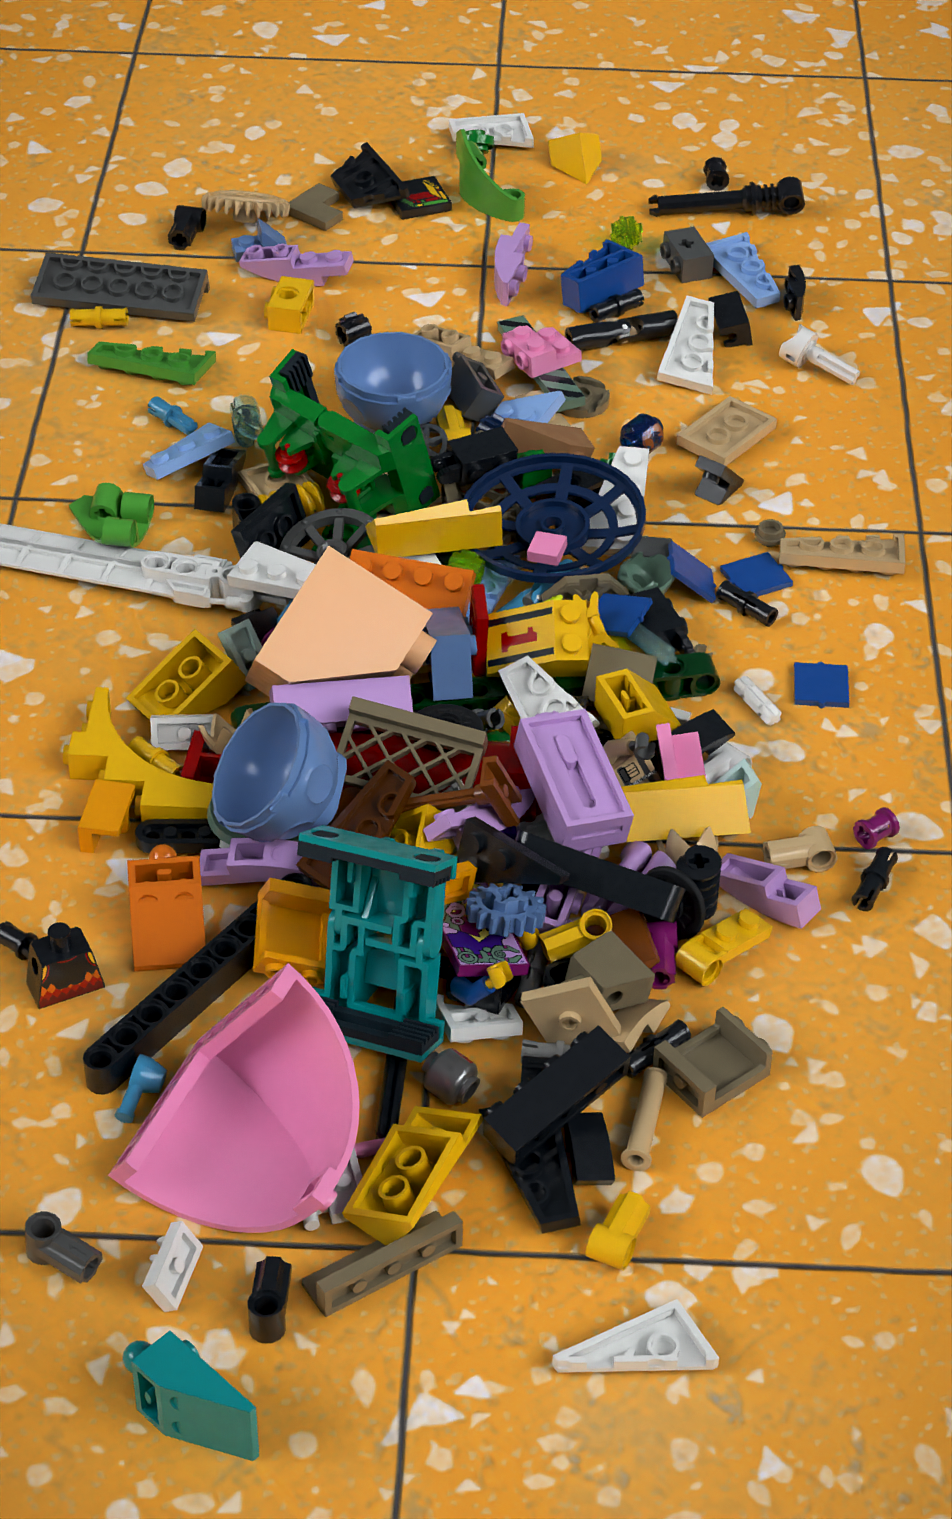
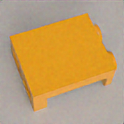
M271 877L258 892L253 961L254 972L264 973L267 977L271 978L289 963L311 986L322 985L325 982L327 927L329 915L332 911L329 908L330 890Z

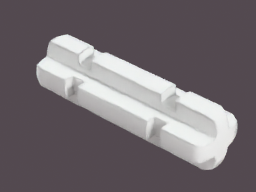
M743 676L740 679L737 678L734 681V691L743 698L767 725L771 726L781 720L780 716L782 713L779 708L772 703L748 676Z

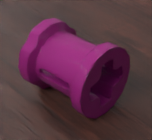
M882 807L871 818L856 821L853 833L857 842L863 848L869 850L876 847L877 842L886 836L894 837L897 835L900 826L895 814L889 808Z

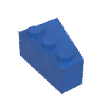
M608 239L605 240L602 249L598 252L597 250H592L589 252V259L585 262L579 260L561 274L563 305L575 310V312L586 313L590 311L589 307L591 305L608 300L611 295H622L644 286L643 255Z

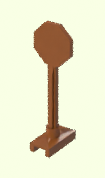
M496 755L483 757L481 781L474 788L410 797L402 813L426 804H430L437 809L475 803L478 806L491 804L505 827L518 826L520 819L511 805L522 802V795ZM348 787L341 792L338 809L327 826L334 822L362 790L361 788Z

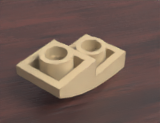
M648 999L647 1002L620 1009L615 1014L621 1024L620 1036L611 1038L625 1052H631L642 1032L655 1033L670 1008V1003L668 1000Z

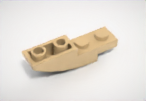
M427 324L421 327V330L414 333V335L422 336L438 344L445 353L447 352L451 359L452 367L455 364L452 356L455 352H460L470 359L483 363L494 380L515 368L513 357L503 355L497 351L492 352L481 349L479 346H472L470 335L459 333L457 330H448L438 327L436 324Z

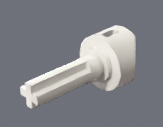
M799 324L797 334L782 343L779 357L798 368L808 360L850 385H854L861 371L817 347L818 334Z

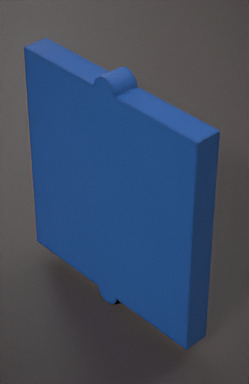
M671 541L668 544L669 556L667 557L670 561L671 575L710 603H713L716 600V584L713 580L712 569Z
M768 552L720 566L721 573L731 584L745 592L751 591L757 594V597L793 586V580L783 570V565L778 564Z
M603 593L599 599V614L606 633L610 636L629 638L637 625L644 621V615L653 604L652 599Z
M794 662V705L818 706L819 708H824L825 706L849 708L848 665L824 664L823 662H818V664Z

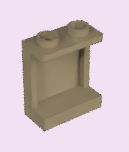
M722 1007L716 1011L715 1023L680 1046L674 1048L667 1040L655 1046L653 1067L660 1068L667 1073L668 1080L666 1085L703 1118L770 1075L773 1052L764 1039L758 1038L744 1025L739 1017L732 1015L726 1008Z

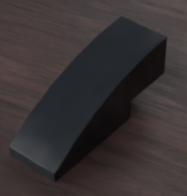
M222 448L210 455L203 464L202 478L195 485L194 509L225 512L238 485V472L243 469L246 450Z

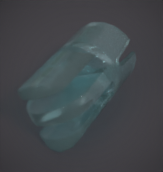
M239 395L233 399L234 406L233 403H230V414L237 443L242 447L248 448L254 445V440H257V437L263 431V424L256 399L250 395Z

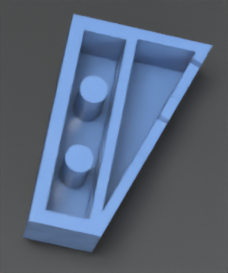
M459 607L427 609L433 614L422 631L437 640L426 658V664H431L429 681L430 683L432 682L433 701L473 698L471 655H477L476 636L472 633V626H469L468 617H463Z

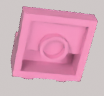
M526 325L518 326L511 331L502 333L501 350L503 354L513 357L514 363L518 368L527 373L531 378L582 361L581 350L553 327L542 328L535 332Z

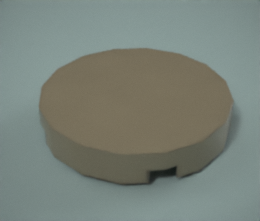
M584 376L573 377V381L585 396L586 405L560 413L574 418H591L600 415L608 408L610 400L609 390L605 389V385L601 381Z

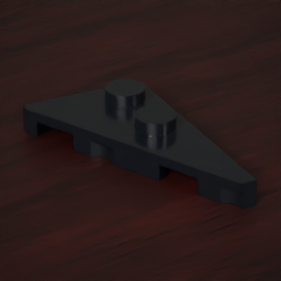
M476 816L466 819L457 852V863L470 861L477 867L474 883L560 885L569 880L570 873Z

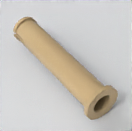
M650 1067L644 1071V1079L628 1146L621 1154L622 1164L633 1171L647 1170L652 1162L650 1149L665 1084L668 1080L667 1073L657 1067Z

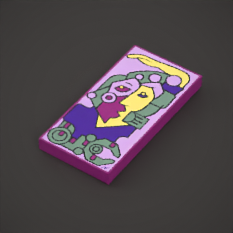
M474 883L472 891L477 892L478 886L488 888L489 885L488 883ZM467 899L444 905L442 946L457 977L489 976L487 968L501 961L508 962L513 976L528 975L530 964L514 933H509L508 937L489 934L488 928L478 930L476 923H469L468 915H465Z

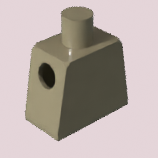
M611 930L572 955L565 981L561 983L591 977L611 1010L614 1011L647 1002L655 974Z

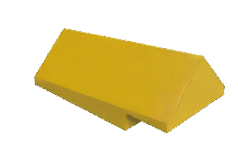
M467 499L377 518L365 525L375 553L395 557L503 545L501 505L470 511Z
M705 775L621 787L634 814L626 842L664 840L668 838L670 829L675 830L681 838L701 837L704 829L709 826L714 836L751 833L742 779L708 784Z
M414 1106L404 1125H392L342 1212L344 1218L385 1246L406 1236L413 1229L483 1122L482 1114Z

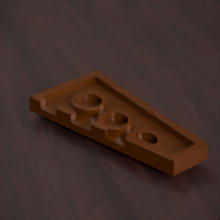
M387 760L330 827L377 838L389 837L417 785L415 778ZM302 857L296 864L299 871L324 889L330 890L332 863Z

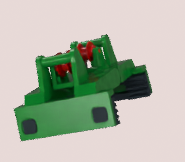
M294 349L286 355L269 375L272 383L269 397L274 412L263 431L257 437L259 447L264 450L269 463L268 472L272 478H280L285 474H295L298 476L312 469L328 479L327 487L332 500L341 504L347 503L349 509L359 510L369 516L382 509L393 515L424 509L441 496L419 420L414 413L404 407L402 409L403 414L401 412L397 413L398 418L394 416L392 418L393 422L389 420L387 422L388 426L385 424L382 426L383 431L378 429L373 434L337 412L327 411V408L319 403L311 379L313 373L307 355ZM284 436L279 443V447L276 449L275 444Z

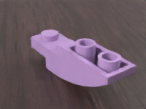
M519 222L512 236L501 234L495 249L494 285L502 306L509 305L513 296H517L520 283L526 280L528 267L524 265L526 252H530L533 245V236L530 235V224Z
M282 243L275 246L262 247L254 245L246 248L239 264L240 267L256 275L279 282L281 276L314 280V286H324L328 276L347 275L354 262L352 251L341 252L340 250H333L327 253L310 251L300 254L298 245Z
M516 786L522 795V802L513 803L511 807L518 818H521L532 805L535 795L532 788L520 790L519 786ZM475 803L460 812H455L454 809H447L434 816L435 821L425 827L423 831L428 842L452 838L458 851L465 821L468 818L476 816L500 832L507 827H505L491 804L478 806Z
M231 838L229 848L203 849L199 859L201 885L265 882L270 877L281 880L288 874L302 873L296 866L303 857L297 855L298 842L290 840L259 842L250 838ZM311 879L312 886L322 887Z

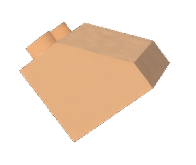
M328 546L254 659L245 681L270 697L269 691L272 685L409 675L411 679L418 672L437 642L435 638L422 631L433 613Z

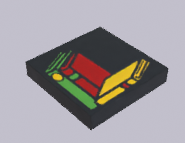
M435 176L402 181L407 186L410 196L390 201L402 220L452 210V202Z

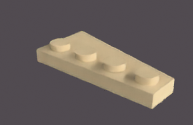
M904 533L894 534L893 539L880 540L879 534L866 535V540L858 541L851 540L849 536H836L830 542H824L821 537L781 538L779 564H786L794 568L810 566L818 567L822 570H831L833 568L847 569L855 573L871 571L880 572L884 575L904 574L906 564Z

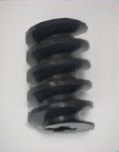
M694 845L688 848L684 855L679 857L676 861V869L688 875L699 888L704 899L705 920H707L717 910L722 859L713 848L705 845Z

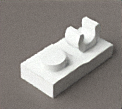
M214 714L151 715V745L156 748H163L164 750H188L194 730L200 731L198 725H204L210 735Z
M183 1221L171 1222L166 1235L158 1238L156 1243L160 1246L159 1252L150 1256L149 1259L152 1261V1264L142 1285L164 1312L176 1311L203 1249V1245Z

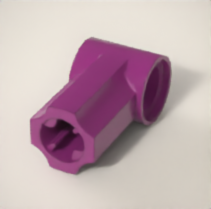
M668 921L646 922L661 960L650 969L655 974L652 988L666 989L670 984L675 983V953L678 952L677 921L674 924Z

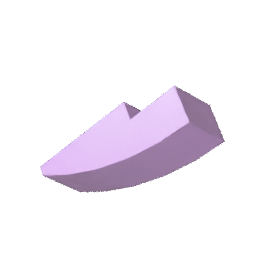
M727 853L722 858L719 886L756 911L779 922L802 929L821 910L817 886L787 879L785 867Z

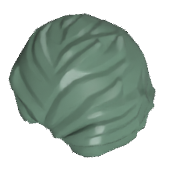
M642 551L637 552L630 559L624 561L620 565L617 575V581L627 588L629 594L658 587L663 595H665L675 579L671 575L670 561L666 556L658 553L650 557H643Z

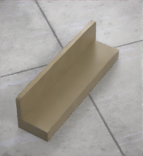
M434 1211L420 1218L406 1236L386 1246L377 1240L303 1278L302 1286L323 1315L327 1317L460 1248L463 1242V1221L455 1211L443 1217L439 1212Z

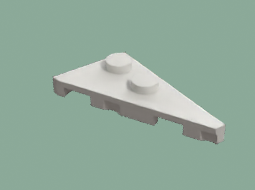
M678 1299L553 1355L552 1365L557 1373L713 1370L718 1368L719 1356Z

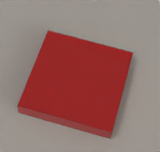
M473 584L470 595L469 626H472V633L476 636L477 655H471L472 673L474 675L486 674L489 617L484 584Z

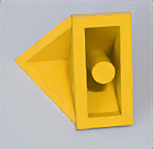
M579 132L548 140L551 167L554 166L579 181L588 184L602 161L599 134Z

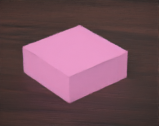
M536 531L527 550V561L558 566L567 547V536Z

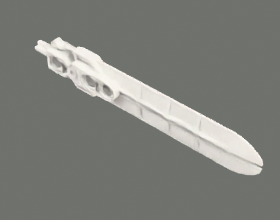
M0 523V566L172 598L178 604L200 608H210L212 604L224 605L227 609L247 613L258 609L263 602L287 606L291 598L228 586L227 575L235 565H232V562L227 561V559L200 554L190 557L163 551L104 545L97 543L95 540Z

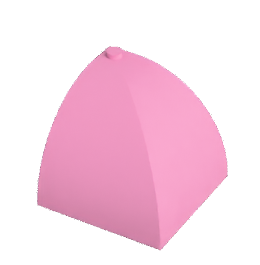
M289 963L198 1039L109 1173V1177L143 1200L162 1210L197 1224L232 1232L263 1233L282 1230L303 1221L317 1210L324 1212L330 1207L338 1194L334 1188L351 1158L356 1142L360 1107L358 1082L349 1047L337 1021L316 990Z

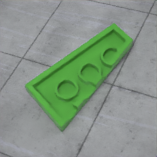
M98 342L87 353L88 364L98 365L102 369L113 368L123 370L131 375L143 374L151 376L156 380L168 379L178 381L181 385H195L216 362V351L206 350L204 356L192 355V349L180 348L179 352L168 353L163 352V347L158 346L137 350V346L134 344Z

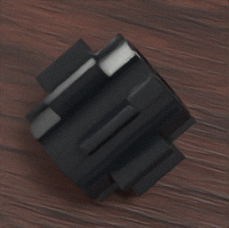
M356 312L344 315V317L339 319L340 322L335 325V333L340 344H343L344 347L361 337L372 334V326L369 323V319L364 314L357 315Z

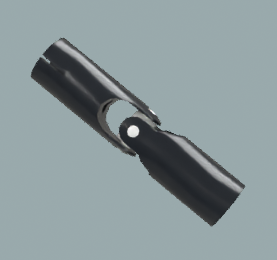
M675 310L618 319L615 322L603 321L567 327L565 329V338L581 351L607 347L617 342L622 344L672 336L678 316ZM631 326L636 329L638 334L630 336Z

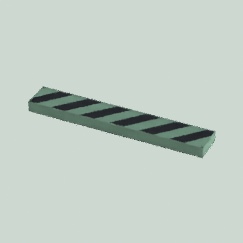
M524 315L497 321L498 331L501 335L518 326L526 325L535 331ZM564 368L534 377V380L544 393L563 392L566 401L558 409V412L586 405L584 394Z

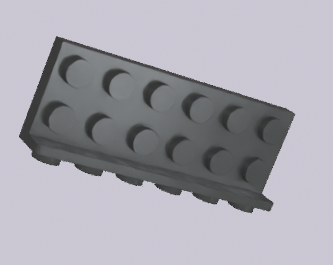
M46 252L31 293L32 304L75 309H95L96 306H102L103 309L127 308L129 315L195 322L203 294L209 292L210 285L208 271L205 269Z

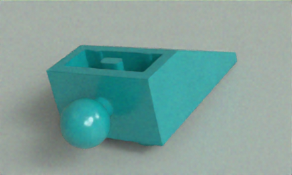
M168 1331L152 1345L146 1341L137 1340L125 1348L123 1364L133 1374L137 1410L165 1436L251 1461L259 1457L256 1407L200 1357L197 1349L190 1341H182L172 1331Z

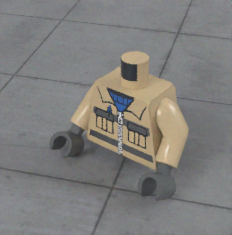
M630 731L621 739L609 740L603 746L621 787L662 781L650 760L654 757L656 744L654 742L648 743L649 736L644 732L636 736L633 731Z

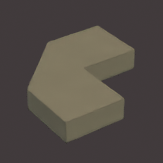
M609 573L564 576L542 593L541 598L542 601H545L560 594L563 595L561 600L565 598L573 600V595L577 594L582 600L587 599L590 601L591 594L594 591L598 592L599 599L603 593L629 595L626 587Z

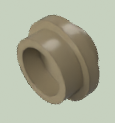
M773 519L761 521L755 529V539L766 547L780 545L781 538H785L786 535L783 525Z

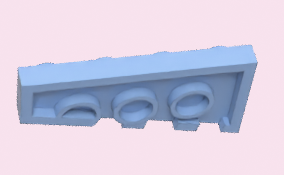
M748 232L706 243L714 254L713 267L755 308H762L780 302L781 292L771 274L765 271V263L762 259L758 258L757 249L754 244L750 243Z

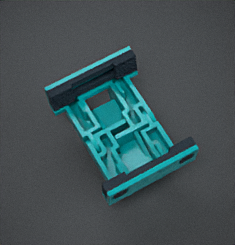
M326 825L299 833L298 856L332 863L329 908L332 911L329 915L327 927L324 989L313 988L330 1009L347 1043L422 1063L444 1039L445 1021L435 1018L441 959L439 951L442 945L446 881L456 878L458 856L446 854L442 849H424L396 842L394 838L390 837L377 838ZM379 986L397 990L395 1010L367 1003V1001Z

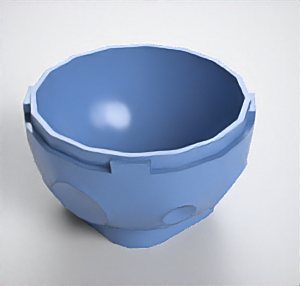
M404 332L371 334L347 345L338 357L334 367L337 395L345 411L353 418L354 423L373 434L378 429L383 431L382 426L384 424L388 426L387 422L389 420L393 422L392 418L394 416L398 418L397 413L401 412L403 414L402 409L404 407L418 417L419 424H428L432 418L438 415L451 392L452 362L448 353H445L438 344L422 336Z
M269 703L254 711L244 720L224 748L214 774L212 789L213 813L218 823L231 832L239 833L259 842L287 840L298 836L299 833L321 825L327 826L338 809L347 771V760L336 751L327 728L308 712L294 703Z

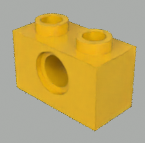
M281 276L277 286L272 288L270 301H266L264 306V318L268 319V330L296 334L302 333L314 306V280Z

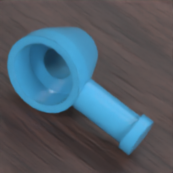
M140 1054L134 1065L120 1108H117L115 1112V1118L124 1123H132L135 1117L134 1112L142 1093H160L167 1075V1069L149 1056Z

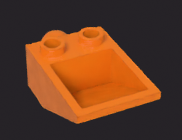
M160 844L151 850L149 859L127 860L134 972L180 968L206 945L199 855L177 857L176 851L171 846Z

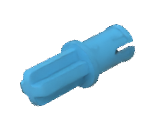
M158 396L153 397L149 401L148 407L151 408L147 409L148 412L160 418L165 426L169 428L173 426L187 436L198 428V424L192 418L182 413V409L179 406L170 405Z

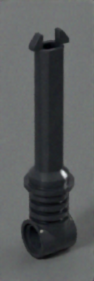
M785 177L776 183V187L772 183L769 187H767V184H763V188H761L760 184L756 185L754 182H750L749 185L744 186L741 190L658 197L653 195L648 199V203L658 204V208L650 209V214L655 217L666 214L743 209L745 212H751V215H756L757 212L762 211V208H764V211H768L769 207L771 211L777 207L782 213L792 215L804 208L805 199L802 182L796 177Z

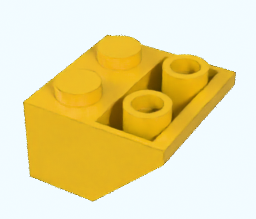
M623 669L596 676L594 707L615 740L621 739L627 733L633 731L636 736L641 732L646 733L649 736L648 742L658 740L656 725L670 723L671 732L681 726L658 688L631 670Z

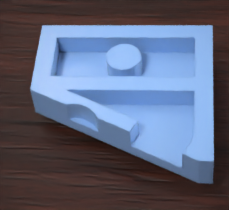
M562 391L502 401L493 413L504 418L548 423L566 399Z

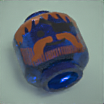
M641 413L622 426L620 444L625 447L648 448L650 454L663 443V425L658 418Z

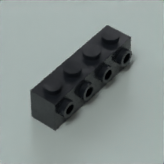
M599 1025L590 1033L586 1031L580 1033L572 1041L568 1051L561 1056L558 1054L552 1056L543 1065L541 1073L532 1080L528 1077L521 1081L514 1089V1095L504 1103L501 1101L496 1102L487 1110L484 1115L483 1135L513 1167L517 1166L628 1073L631 1057Z

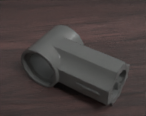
M41 1211L34 1213L27 1219L25 1223L26 1254L32 1262L38 1265L50 1264L78 1283H87L96 1274L97 1268L102 1262V1252L62 1228L61 1221L55 1214Z

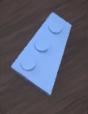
M208 422L166 450L152 455L150 460L143 463V467L148 476L159 480L235 443L232 431Z

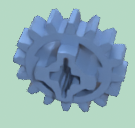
M489 883L488 888L478 886L477 892H469L465 915H468L469 923H476L478 930L488 928L491 935L508 937L509 933H515L517 936L523 937L524 931L534 934L535 928L541 929L543 927L546 904H543V897H535V891H522L523 886L504 883L502 887H498L494 883Z

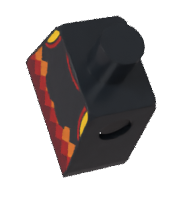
M62 922L54 923L48 928V936L33 940L30 943L26 983L38 1009L105 988L97 962L81 928H70Z

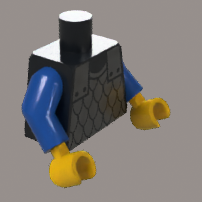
M535 928L534 934L524 931L523 937L518 936L519 939L517 941L522 949H533L537 945L540 933L537 928ZM441 956L439 978L447 979L446 996L451 1000L499 1015L504 1005L519 986L520 976H513L507 961H501L488 967L487 972L489 976L457 977L449 958Z

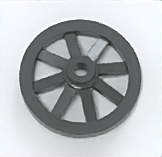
M334 508L323 510L295 524L283 538L279 550L317 564L327 547L330 546L350 559L352 549H355L368 535L365 525L374 519L368 514L355 509ZM334 524L333 538L325 541L316 529ZM345 524L358 526L357 531L345 543L343 541ZM307 535L317 547V552L296 546ZM372 545L357 549L375 553Z

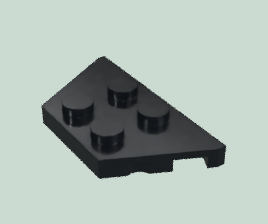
M368 142L361 145L362 152L356 158L350 156L344 162V165L331 175L333 184L353 208L410 196L407 186Z

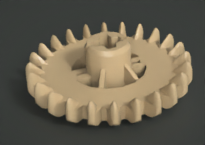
M219 190L207 192L202 196L201 201L202 207L205 210L209 209V211H212L215 208L216 213L224 207V212L227 215L230 208H233L234 221L242 223H255L257 218L260 217L261 211L265 212L267 218L270 217L271 212L275 218L278 215L282 218L284 216L287 217L290 211V204L285 199L270 194L250 191Z

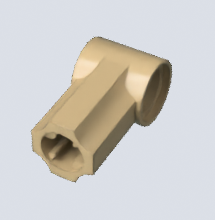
M821 826L808 827L798 837L763 842L764 862L782 866L785 869L808 866L811 871L823 872L832 868L838 859L827 830Z

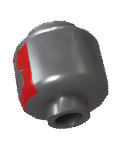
M453 1048L445 1049L439 1054L433 1052L422 1066V1070L425 1072L423 1079L425 1089L447 1105H455L458 1102L464 1104L472 1097L480 1083V1079L477 1077L478 1068L476 1064Z

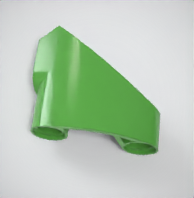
M465 129L457 131L456 155L460 161L459 194L470 206L486 215L510 222L522 220L525 213V193L519 189L503 190L485 172L484 169L486 168L487 161L478 145L473 141H468Z
M101 483L97 486L94 496L84 495L71 503L69 508L82 528L97 543L133 548L142 542L148 531L154 513V496L152 494L126 491L123 494L122 490L115 484Z

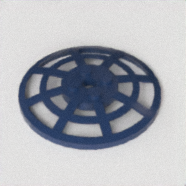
M546 453L514 459L485 473L471 486L463 500L467 499L469 510L475 511L473 509L481 497L491 488L501 483L510 494L498 504L501 505L502 516L516 503L522 509L515 522L502 519V530L516 533L518 542L504 547L503 545L493 546L494 549L480 551L477 548L467 549L486 568L519 581L555 584L564 576L600 574L622 562L633 552L645 530L646 507L644 498L637 485L616 467L601 460L582 455ZM560 469L558 483L539 484L522 490L512 478L519 474L536 470ZM573 470L598 476L615 486L605 495L600 496L587 488L571 485ZM556 493L555 498L543 499L533 503L529 499L532 496ZM625 494L635 509L637 522L635 525L618 527L617 515L610 504ZM568 495L584 498L592 502V504L583 508L577 503L567 500ZM602 511L608 521L609 528L590 529V518ZM550 526L558 527L556 529H549ZM536 531L567 536V547L563 556L569 554L577 561L559 564L558 566L543 563L535 564L515 557L514 554L528 550ZM634 535L629 543L618 553L605 561L598 559L609 550L615 538ZM588 539H605L602 545L591 554H588L581 548ZM504 558L516 566L534 571L517 570L504 566L493 559ZM584 565L588 566L587 568H583V569H579V570H575V571H571V572L547 573V572L567 571V570H571V569H575V568L582 567V566H584Z

